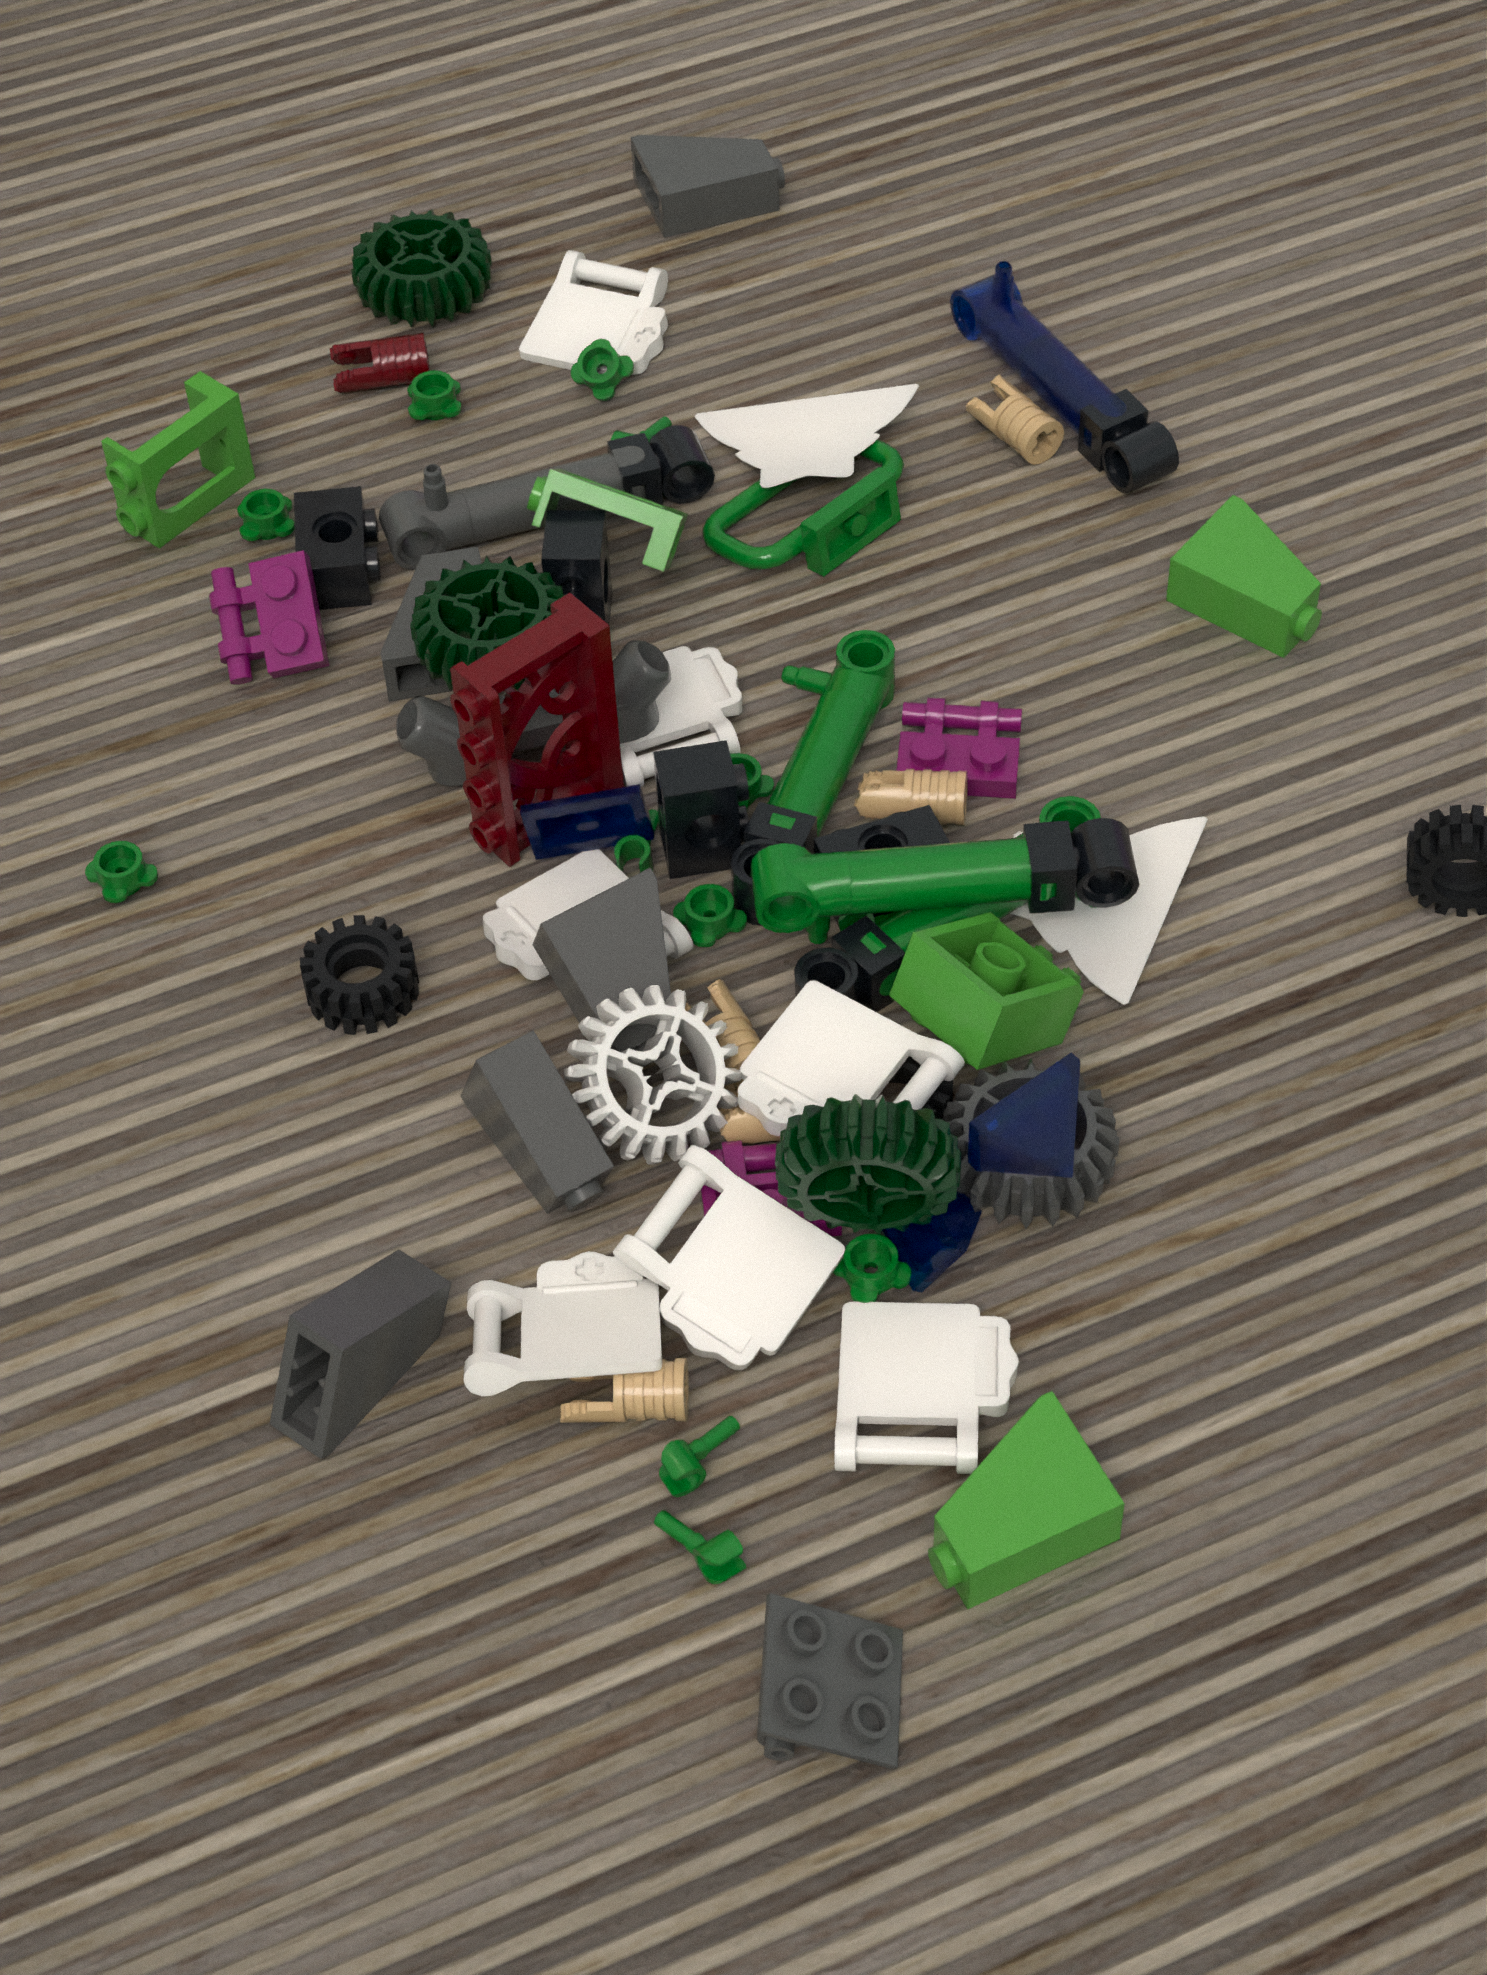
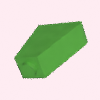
M1232 495L1170 559L1166 601L1282 658H1285L1300 640L1306 642L1313 636L1322 616V611L1317 608L1321 583L1248 504L1235 495Z
M1053 1391L1040 1396L934 1516L933 1547L928 1549L930 1564L940 1584L945 1589L954 1586L967 1609L975 1607L1120 1539L1125 1503Z

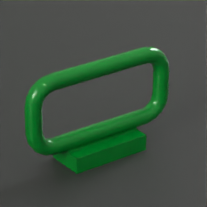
M877 439L858 455L881 465V467L876 468L801 522L799 527L778 542L765 547L748 545L725 532L798 479L770 488H762L759 479L715 510L707 518L702 530L704 542L717 555L748 569L765 570L778 567L792 560L801 552H805L807 568L824 577L901 520L896 482L900 479L904 468L900 452L889 444Z

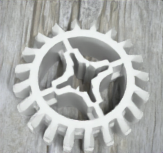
M651 985L646 988L642 1000L633 988L625 989L619 994V1006L610 999H605L596 1006L599 1019L588 1016L579 1023L578 1027L589 1041L574 1040L568 1045L567 1051L573 1057L583 1061V1064L569 1066L564 1070L565 1079L573 1082H582L583 1089L576 1091L572 1096L578 1105L584 1102L587 1103L591 1113L585 1115V1118L591 1127L598 1123L604 1127V1130L598 1137L603 1149L610 1147L618 1138L622 1139L620 1157L624 1160L634 1159L639 1153L641 1146L643 1156L649 1165L660 1163L665 1150L673 1161H679L688 1150V1144L704 1149L710 1145L707 1129L720 1132V1129L725 1124H728L719 1109H731L738 1104V1097L733 1092L724 1088V1085L733 1084L742 1079L743 1073L740 1070L725 1068L724 1060L738 1053V1046L727 1044L720 1047L716 1036L724 1033L727 1028L726 1023L719 1020L707 1027L702 1020L707 1015L709 1007L708 1003L703 1001L695 1004L689 1011H686L687 999L685 991L675 990L664 1002L663 992L658 985ZM636 1024L657 1026L655 1036L647 1040L643 1051H635L628 1048L623 1052L611 1049L613 1041L625 1027ZM681 1040L693 1055L698 1073L687 1068L681 1061L679 1054ZM653 1061L660 1068L655 1074L663 1073L664 1083L654 1088L646 1082L650 1076L644 1077L642 1072L643 1067ZM607 1076L621 1082L626 1089L628 1098L625 1111L615 1100L610 1090ZM686 1097L695 1100L689 1113L677 1125L668 1127L649 1125L652 1113L660 1110L664 1098L680 1100Z

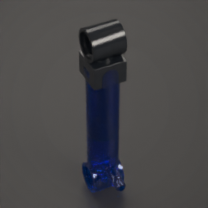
M1006 261L997 263L995 274L959 288L951 294L950 306L952 316L962 335L971 341L981 338L1079 435L1078 451L1099 472L1105 471L1109 481L1121 493H1129L1177 470L1179 454L1176 443L1168 429L1157 421L1147 423L1149 410L1127 389L1114 393L1023 305L1020 291L1014 282L1012 265Z

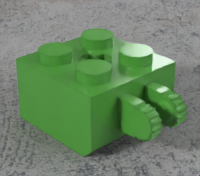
M988 912L913 932L889 996L908 1011L916 1023L928 1028L944 1043L954 1048L963 1057L966 1064L973 1066L976 1070L1002 1063L1004 1060L1008 1061L1062 1044L1084 991L1080 985L1082 982L1080 980L1081 977L1069 967L1067 969L1065 967L1062 970L1052 963L1054 960L1052 958L1053 954L1042 945L1032 947L1002 923L993 913Z

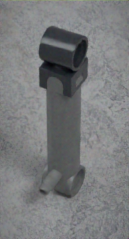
M676 425L660 430L649 442L645 433L607 441V454L450 492L446 491L445 478L442 476L440 466L429 464L423 470L424 493L408 490L392 495L381 506L379 521L395 562L403 568L415 570L421 555L445 552L539 528L532 525L536 512L528 510L527 505L537 477H548L550 469H563L662 505V492L671 502L679 504L691 503L700 499L708 493L714 484L715 474L696 433L689 427ZM563 495L560 496L556 510H602L606 512V510Z

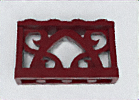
M571 593L550 604L551 616L467 666L461 661L450 668L454 692L450 696V701L458 719L460 738L457 739V747L464 760L466 774L463 789L470 801L472 822L469 824L470 833L482 851L487 854L493 852L509 867L521 860L520 852L597 802L608 808L625 797L610 626ZM525 678L524 683L518 690L512 686ZM554 690L559 694L560 690V695L554 698L550 697L549 693ZM504 691L506 693L505 699L500 704L498 694ZM539 706L548 713L562 715L563 721L547 741L541 762H526L512 758L522 732ZM566 744V751H561ZM518 799L515 805L517 809L514 810L513 802Z

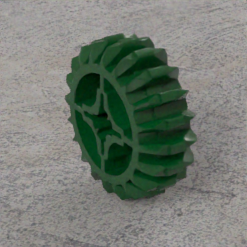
M430 209L426 214H415L411 210L409 216L401 218L391 214L389 223H374L373 232L361 234L360 244L353 247V269H351L353 286H356L358 297L361 299L363 307L372 309L374 317L387 316L391 324L406 320L412 328L418 322L427 321L433 327L434 321L442 318L453 322L456 312L470 313L472 304L483 302L484 291L490 288L492 260L491 252L487 248V241L482 237L481 229L471 227L469 219L455 220L452 212L438 216L435 215L433 209Z
M486 556L484 562L477 565H471L463 559L461 569L456 572L442 568L439 581H426L423 595L415 597L410 629L415 653L420 659V664L426 666L432 679H443L449 690H453L450 672L452 666L461 661L467 666L551 616L550 604L565 596L562 586L555 585L550 572L538 573L532 562L517 567L511 556L502 563H492L489 557ZM525 678L512 686L518 690L523 681H525Z
M854 1094L852 1100L839 1101L831 1097L827 1098L824 1107L813 1104L804 1106L802 1115L798 1114L788 1118L787 1127L780 1131V1142L776 1144L775 1178L778 1181V1193L787 1198V1206L796 1211H803L804 1219L810 1221L822 1219L826 1221L827 1228L833 1229L838 1226L852 1228L853 1233L860 1229H873L878 1234H881L883 1229L896 1228L903 1232L908 1230L910 1223L920 1225L930 1223L932 1215L938 1216L946 1213L948 1203L956 1200L957 1187L960 1186L961 1151L958 1149V1137L951 1134L950 1123L941 1119H935L933 1110L927 1108L912 1109L909 1100L893 1103L885 1101L883 1095L879 1096L876 1100L862 1099L857 1094Z

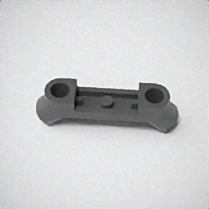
M631 640L613 660L620 744L647 736L656 728L659 722L656 698L671 681L670 666L666 657L657 647L646 641ZM552 690L549 696L552 698L560 695V690L559 694ZM505 695L499 696L500 704L505 699ZM425 696L414 697L401 709L396 722V734L402 750L426 759L431 777L439 784L447 786L463 785V782L466 780L464 760L457 747V739L460 738L457 715L452 707ZM539 706L522 732L513 753L546 745L554 730L562 723V715L548 713Z

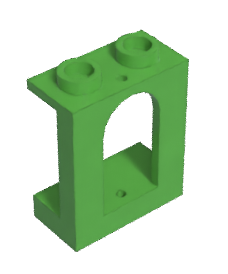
M201 371L184 382L190 411L132 452L109 437L101 441L107 463L105 472L113 487L118 507L116 509V516L119 523L132 536L139 535L159 549L255 478L239 394ZM198 448L202 467L216 474V476L175 506L160 510L156 504V491L163 475L173 465Z
M550 469L548 477H537L527 505L528 510L536 512L532 522L533 526L545 527L547 510H556L560 496L563 495L654 527L642 564L661 571L671 567L688 517L687 513L563 469Z

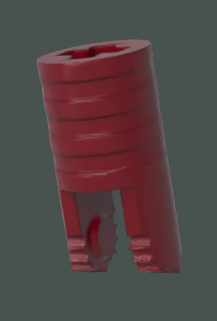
M424 333L336 344L330 348L331 360L337 363V365H356L373 362V366L336 373V377L333 379L334 390L339 393L411 384L416 376L430 371Z

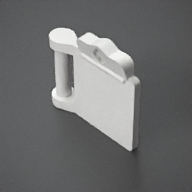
M567 251L556 280L519 347L521 359L571 370L572 366L577 363L578 357L584 348L597 339H606L616 350L617 354L620 356L627 355L632 359L634 363L632 375L643 373L647 369L650 360L658 355L664 347L663 334L668 327L665 309L655 306L665 296L668 285L667 271L651 267L648 272L587 260L582 252ZM581 280L632 290L640 292L639 297L578 284ZM601 366V367H599L598 373H599V374L605 373L606 370H607V367H606V366Z
M681 646L662 652L670 666L671 681L656 698L659 722L656 728L647 736L620 744L623 781L628 791L643 787L644 779L655 776L653 752L636 756L635 752L705 730H710L711 733L656 751L727 740L730 754L741 752L735 729L726 718L742 713V694L738 688V672L734 666L723 660L718 649L707 647L691 652L689 647Z
M596 847L588 848L500 897L496 901L497 909L483 915L484 935L494 944L496 956L500 962L517 968L529 980L542 979L548 976L549 972L532 945L540 924L629 878L600 849ZM661 910L666 957L670 955L672 958L678 959L693 949L692 938L677 918Z
M809 981L741 1064L740 1072L743 1073L741 1078L744 1081L738 1087V1105L744 1112L759 1119L769 1134L780 1136V1131L787 1127L788 1118L798 1114L802 1115L804 1106L813 1104L824 1107L827 1098L833 1097L839 1101L852 1100L854 1094H857L862 1099L875 1100L910 1056L921 1066L893 1103L909 1100L912 1109L918 1110L923 1108L943 1080L951 1081L956 1077L965 1062L963 1057L950 1045L936 1039L918 1035L818 981Z
M691 1145L678 1162L682 1171L635 1235L625 1234L614 1249L613 1254L628 1268L668 1290L659 1307L661 1320L668 1328L682 1336L688 1349L694 1355L718 1359L729 1368L741 1371L753 1362L759 1351L770 1356L778 1352L843 1259L845 1247L829 1234L735 1175L707 1150ZM704 1185L720 1192L721 1194L671 1264H669L656 1252L658 1247Z
M588 1251L568 1260L548 1261L541 1264L537 1271V1287L520 1288L494 1280H484L472 1285L467 1295V1312L474 1320L473 1354L467 1358L464 1365V1383L466 1388L471 1393L484 1397L494 1396L520 1382L643 1373L660 1370L662 1368V1344L658 1284L650 1279H644V1276L628 1268L615 1256H606ZM521 1312V1359L500 1353L501 1321Z
M845 1303L842 1308L834 1452L835 1471L855 1472L856 1464L957 1466V1474H972L978 1467V1414L991 1417L1005 1415L1009 1405L1010 1389L1017 1377L1019 1360L1010 1344L1011 1329L1008 1321L997 1316H980L979 1307L974 1304ZM858 1424L957 1426V1438L857 1435Z

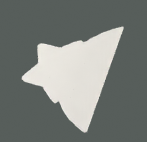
M910 384L697 413L694 417L713 438L729 447L740 450L736 453L740 460L761 469L760 485L762 488H770L804 476L846 478L854 473V457L880 437V434L875 432L893 421L904 410L919 385Z
M1203 816L1174 821L1129 835L1140 885L1136 894L1120 905L1107 908H1091L1075 897L1074 910L1030 914L1027 902L1010 914L1031 920L1040 935L1058 953L1068 950L1076 966L1091 983L1121 1004H1127L1131 999L1208 819ZM1018 831L1014 834V838L1022 834L1023 832Z

